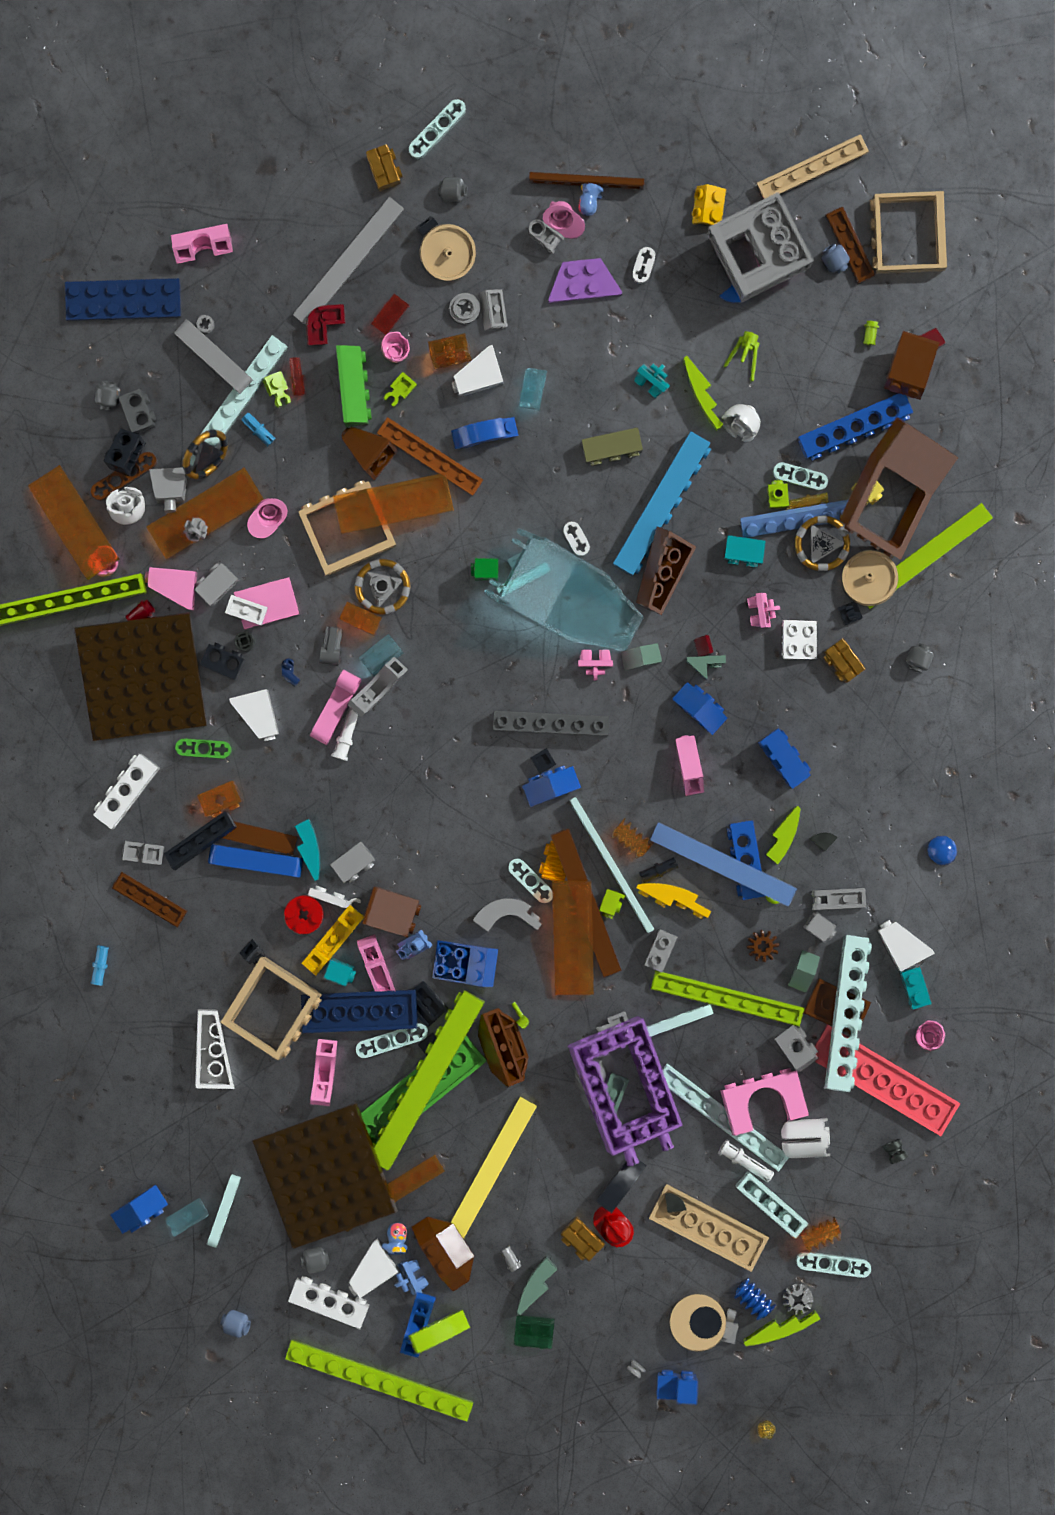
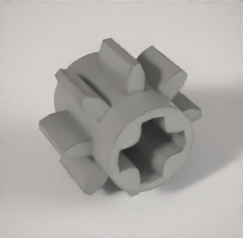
M193 518L192 521H186L183 533L186 534L189 540L199 541L200 538L205 539L208 526L205 525L202 519Z

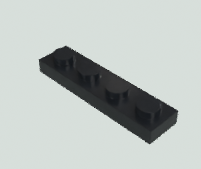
M224 811L165 852L164 855L171 868L176 871L237 827L229 812Z

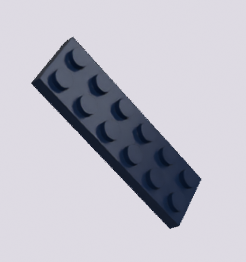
M180 278L65 282L66 320L181 318Z
M416 990L321 993L320 1005L316 1010L313 1008L310 1016L312 1017L306 1026H302V1033L417 1029ZM301 994V1011L310 998L307 994Z

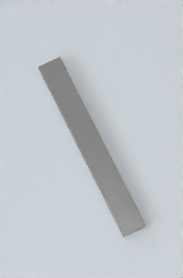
M389 197L294 312L293 316L306 326L309 313L314 308L329 303L402 214L404 208Z

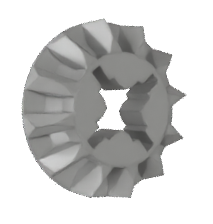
M460 293L452 299L450 314L458 323L467 324L473 322L479 316L480 304L472 294ZM469 301L468 308L470 311H466L461 316L462 309L459 306H464Z
M793 1284L784 1291L782 1302L788 1312L800 1315L810 1310L813 1304V1295L805 1285ZM792 1294L797 1297L802 1295L801 1300L804 1305L800 1303L794 1305L795 1300Z

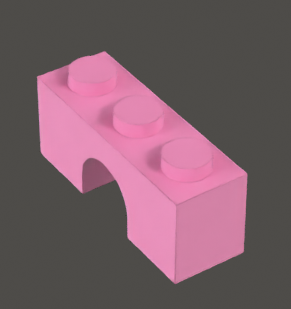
M227 224L171 235L172 248L177 264L195 260L196 253L203 249L212 250L214 256L233 252Z

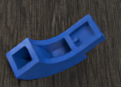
M514 417L481 421L451 431L455 449L468 448L489 441L518 436Z
M417 1292L400 1353L416 1358L419 1357L420 1353H415L409 1335L428 1325L436 1297Z

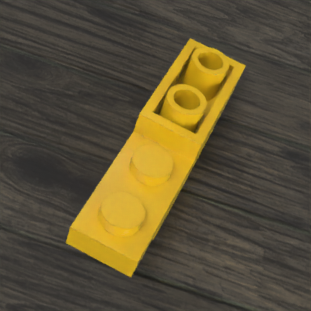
M643 883L636 886V888L640 889L638 891L639 894L646 898L649 895L656 898L655 903L664 908L666 904L671 906L673 900H676L675 905L684 910L687 907L694 910L692 914L700 919H703L704 916L708 918L711 913L710 910L695 903L698 895L683 888L661 883Z

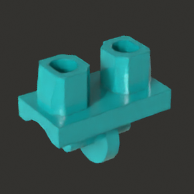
M643 364L637 370L638 374L634 381L638 385L643 386L649 380L653 386L648 392L656 398L670 387L664 381L668 376L663 372L665 365L662 364L658 368L655 364H652L650 366L651 369Z

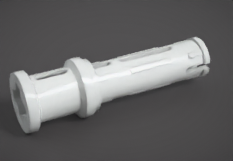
M348 707L341 734L336 738L335 751L331 754L332 757L345 761L348 760L349 747L353 744L351 738L358 718V714L350 707Z
M727 1139L718 1151L719 1155H724L732 1160L731 1163H738L767 1183L774 1175L773 1171L744 1154L742 1148H736Z

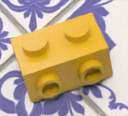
M709 184L697 186L694 194L695 203L692 211V224L712 226L722 221L726 189Z

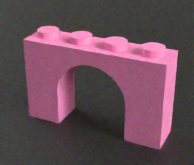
M791 1068L780 1070V1074L776 1076L769 1073L761 1075V1080L754 1081V1078L743 1080V1084L736 1086L735 1083L725 1085V1089L720 1091L732 1135L735 1136L753 1131L748 1112V1101L756 1090L764 1087L773 1089L780 1095L787 1120L809 1116L797 1070L791 1071Z

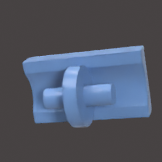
M420 930L401 940L397 944L400 948L396 952L402 960L410 959L429 949L432 944L427 941V935H424V932Z
M411 1260L397 1264L401 1272L396 1274L398 1282L394 1284L395 1288L401 1286L404 1292L410 1290L412 1295H416L417 1292L422 1293L421 1290L429 1284L425 1276L416 1279L413 1272L421 1269L418 1261Z

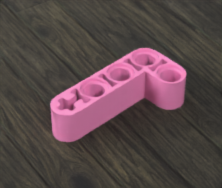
M346 670L341 672L336 682V687L319 716L310 737L325 745L329 743L348 707L347 704L353 698L362 681L361 678Z

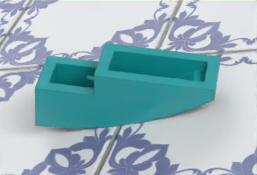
M307 819L295 826L303 841V844L297 848L313 879L316 881L320 879V850L315 830L310 819Z

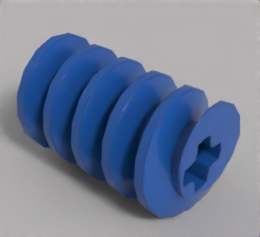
M746 1278L737 1287L734 1298L736 1299L741 1296L740 1304L747 1302L745 1309L747 1310L752 1307L751 1315L758 1313L756 1318L758 1321L765 1318L775 1308L776 1304L771 1305V1299L765 1300V1293L759 1295L761 1289H754L755 1284L753 1282L748 1284L749 1278Z

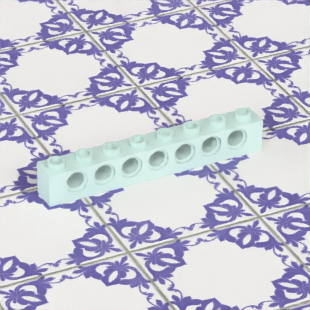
M851 935L843 936L824 1089L850 1092V1088L853 1089L855 1077H852V1072L857 1066V1058H854L860 1042L857 1038V1032L861 1030L862 1020L859 1019L860 1012H863L864 1009L862 992L865 993L867 986L864 976L869 970V962H866L867 954L870 955L871 952L869 938ZM853 951L860 954L858 962H855L851 957ZM851 970L856 971L858 974L856 981L849 978ZM849 989L855 992L854 1000H850L847 997ZM847 1008L853 1012L851 1019H847L844 1015V1011ZM845 1027L851 1032L849 1038H844L842 1035V1030ZM841 1047L848 1049V1055L845 1058L839 1053ZM839 1066H843L846 1069V1074L843 1077L837 1074Z

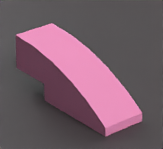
M375 934L357 940L358 948L374 990H395Z

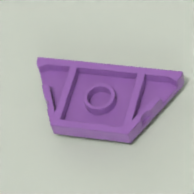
M601 258L562 262L549 297V303L621 296L622 291Z

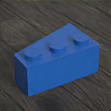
M778 728L760 740L758 744L790 789H793L811 776L809 773L811 769L805 761L802 762L798 757L800 754L794 746L791 747L787 741V735Z

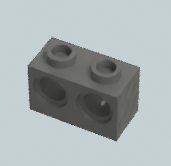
M141 389L119 396L131 432L138 434L155 427L154 422L157 419L153 410L149 411L147 404L150 403L146 392L143 393ZM134 398L140 399V404L137 407L131 406V401ZM140 416L147 417V421L143 425H139L137 422Z

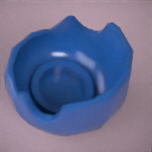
M936 836L928 845L929 858L937 865H949L957 856V846L947 836Z

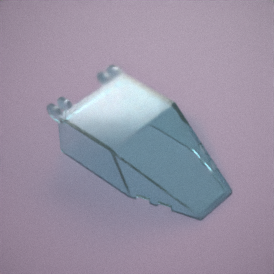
M518 528L517 532L521 536L529 538L527 543L523 544L518 539H512V543L523 548L504 586L492 579L489 583L501 589L499 595L486 589L484 594L541 628L571 642L627 650L644 616L626 598L622 590L611 580V577L549 539Z

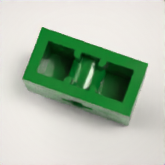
M475 558V563H471V576H475V581H498V559Z

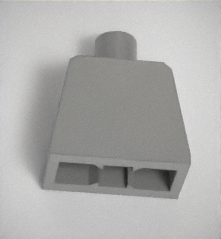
M183 467L149 469L157 504H164L165 513H175L176 503H183L185 501L188 476L184 473Z

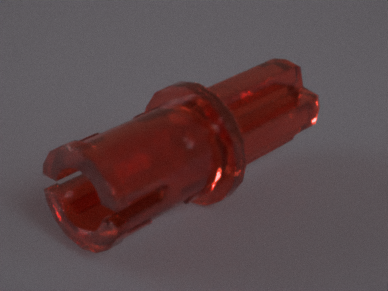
M292 357L289 359L291 376L289 378L292 381L293 396L305 395L303 377L305 376L302 375L300 358Z

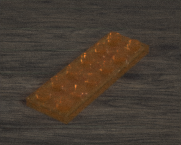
M60 465L28 485L87 580L120 560Z
M244 467L176 508L175 513H168L146 527L167 560L197 542L189 540L186 534L183 533L187 520L192 521L193 518L202 519L205 525L208 526L207 536L257 506L264 498Z
M446 473L333 496L341 534L454 510Z
M553 881L555 995H594L592 881Z

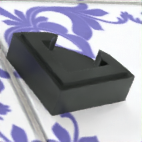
M824 832L816 834L810 839L825 852L838 837Z
M665 1193L668 1213L687 1210L685 1203L679 1196L673 1193Z

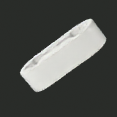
M644 247L638 253L632 274L633 280L638 284L648 281L654 264L655 252L650 247ZM646 252H649V256H651L652 259L649 258L647 260V263L644 264V257L641 255L645 254ZM641 267H644L646 277L638 279L636 272H640Z
M568 522L564 526L563 533L573 552L578 556H585L590 549L589 542L576 522ZM569 526L577 528L575 531L577 537L575 539L571 533L567 534ZM579 539L581 544H586L585 552L576 550L578 547L576 540Z

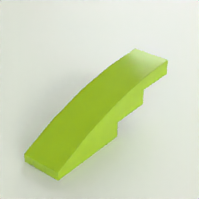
M685 356L683 363L695 399L705 417L717 432L723 426V423L712 411L716 408L717 404L706 392L711 384L689 357Z
M813 1310L800 1320L795 1315H792L779 1325L775 1319H772L744 1338L743 1343L745 1346L787 1337L820 1320V1317Z

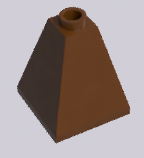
M352 426L350 428L347 427L341 435L342 440L361 467L374 481L398 452L396 447L387 438Z

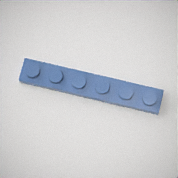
M848 500L740 518L742 536L747 538L799 529L804 522L816 516H830L839 520ZM818 523V524H814V526H816V525H822V524H828V523Z

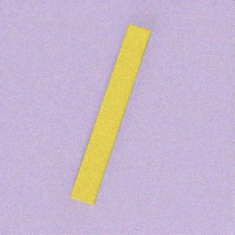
M521 1096L451 1220V1223H454L463 1239L537 1105Z

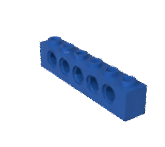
M899 393L803 434L797 440L805 459L811 458L813 461L822 457L821 453L829 451V453L839 450V446L844 443L848 446L857 442L858 437L864 436V438L874 435V430L879 428L882 431L888 429L896 417L903 421L909 420V415L913 413L907 396ZM893 408L896 412V415L894 417H889L886 413V409ZM875 415L878 418V424H871L868 420L869 416ZM858 423L861 430L854 432L851 429V424ZM836 430L841 431L843 438L840 440L835 439L833 432ZM823 438L826 442V445L824 447H818L816 445V439Z

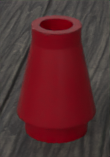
M141 600L126 615V619L134 620L152 617L155 609L149 600Z

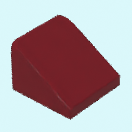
M937 328L920 335L921 337L940 342L939 347L946 344Z
M708 634L694 639L698 657L710 655L714 652Z

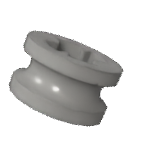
M202 315L197 319V328L202 333H210L214 329V321L210 316ZM205 319L207 322L210 321V324H208V329H205L204 327L201 328L200 326L203 324L202 321Z
M632 1360V1364L627 1366V1369L638 1378H641V1373H645L646 1370L639 1363Z

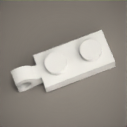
M317 885L315 888H310L308 893L309 896L343 908H347L349 905L352 906L353 902L361 903V900L358 898L348 901L344 899L345 895L334 892L333 895L326 893L327 889Z

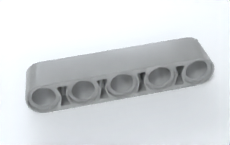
M185 319L173 332L239 394L253 381L247 373L189 320Z

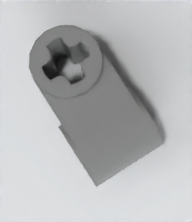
M533 220L529 225V236L552 254L555 253L554 249L560 241L565 239L558 231L549 227L541 220ZM538 225L542 228V232L535 234L532 232V227Z

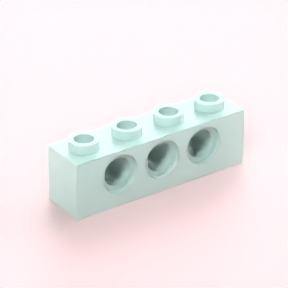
M749 1171L735 1185L794 1238L808 1225L806 1220Z

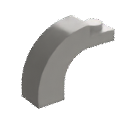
M393 657L347 705L360 717L364 716L392 689L408 669Z
M513 898L498 899L487 904L473 919L474 922L486 931H489L494 923L505 915H516L537 930L542 925L539 922L541 918L534 912L527 913L531 905Z

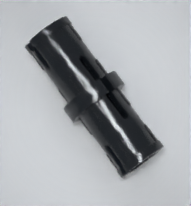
M672 857L660 864L655 863V866L640 871L641 877L648 874V876L642 878L643 883L658 876L661 878L663 874L678 869V864H673L676 862L675 858Z

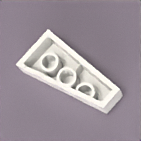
M197 1009L195 1087L234 1089L217 1009Z

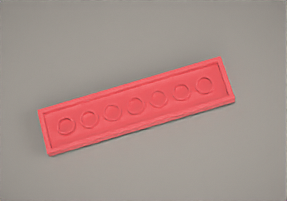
M828 1024L815 1044V1048L818 1051L816 1055L819 1058L815 1062L826 1069L832 1027ZM842 1033L844 1038H849L848 1036ZM859 1043V1048L855 1050L854 1058H857V1066L852 1072V1077H855L854 1085L932 1132L942 1136L961 1103ZM841 1047L839 1050L840 1055L844 1058L847 1057L848 1049ZM839 1066L837 1074L843 1077L846 1074V1069L843 1066Z

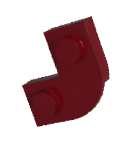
M344 304L318 306L309 313L306 320L307 345L328 344L326 325L345 323Z

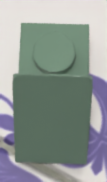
M726 655L687 657L686 662L707 680V665H710V668H721L722 664L726 663Z

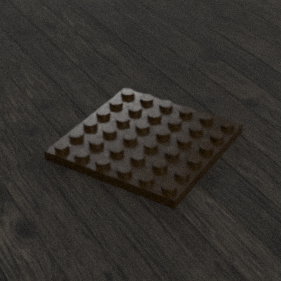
M190 612L74 628L93 741L207 726Z
M357 1102L252 1141L293 1249L398 1212Z

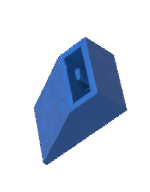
M437 940L432 978L481 987H493L498 949Z

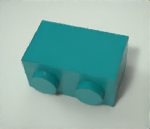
M728 535L726 538L724 560H728L727 563L732 565H739V562L747 563V567L758 568V565L763 564L766 541Z
M333 958L330 960L324 978L346 986L348 983L353 982L356 971H353V965Z
M919 966L899 972L911 1009L914 1010L932 1004Z

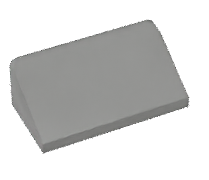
M502 289L480 292L479 297L484 330L508 327Z

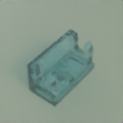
M526 369L519 407L540 411L547 375L546 370Z
M388 634L361 655L359 659L369 672L376 676L386 663L393 657L397 659L404 652Z
M198 1198L168 1216L166 1223L170 1225L171 1232L175 1237L206 1218L209 1212L201 1199Z

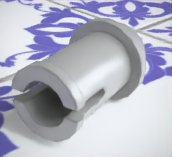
M510 1246L499 1252L505 1260L508 1270L510 1269L513 1272L521 1267V1261L517 1260Z

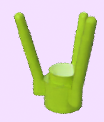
M745 331L743 337H739L738 343L727 358L724 367L728 366L740 346L744 349L741 358L742 363L745 361L748 350L752 351L753 349L750 380L754 381L757 350L760 344L757 342L759 336Z

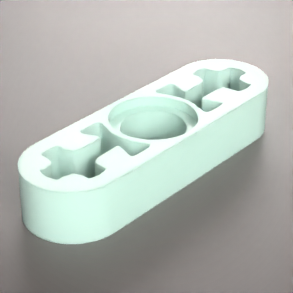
M778 463L773 469V476L777 480H783V482L816 491L823 490L828 483L825 474L791 464ZM785 467L784 471L791 472V469H794L791 480L788 479L789 475L787 474L780 477L777 469ZM796 472H804L806 479L803 482H798L795 479ZM809 473L813 474L812 479L822 477L821 481L824 484H820L819 487L813 481H810V485L806 484L809 480Z
M514 859L510 862V873L539 902L548 903L552 900V889L523 860ZM514 862L516 864L520 862L522 864L521 869L524 872L526 869L530 871L523 876L522 880L519 878L522 874L519 871L514 872L512 870ZM529 875L535 876L537 880L536 884L532 887L525 883V879ZM540 882L543 884L540 887L543 891L549 890L548 899H541V893L538 890L536 893L532 891L538 887Z

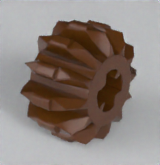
M760 930V936L753 932L752 934L756 939L748 938V941L752 942L753 945L746 946L747 949H753L749 955L753 956L757 953L755 961H758L760 956H762V962H766V956L773 960V956L770 953L778 954V951L774 950L773 947L780 946L779 943H772L777 937L773 936L769 939L770 931L766 933V936H764L763 930ZM761 941H765L764 943L768 944V947L764 949L765 951H761V948L758 949Z

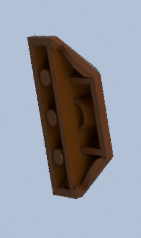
M499 1008L481 1014L478 1038L490 1071L506 1087L524 1081L529 1056L516 1021L503 1013Z
M427 1216L411 1227L426 1257L441 1280L452 1291L469 1282L474 1254L454 1223Z

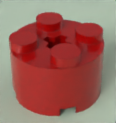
M302 895L295 897L285 908V922L292 931L298 934L311 933L317 930L323 922V906L312 896ZM301 910L309 912L307 920L300 918Z

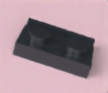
M423 980L413 990H416L417 1017L428 1028L449 1008Z

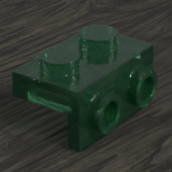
M516 1315L514 1345L552 1349L555 1319Z

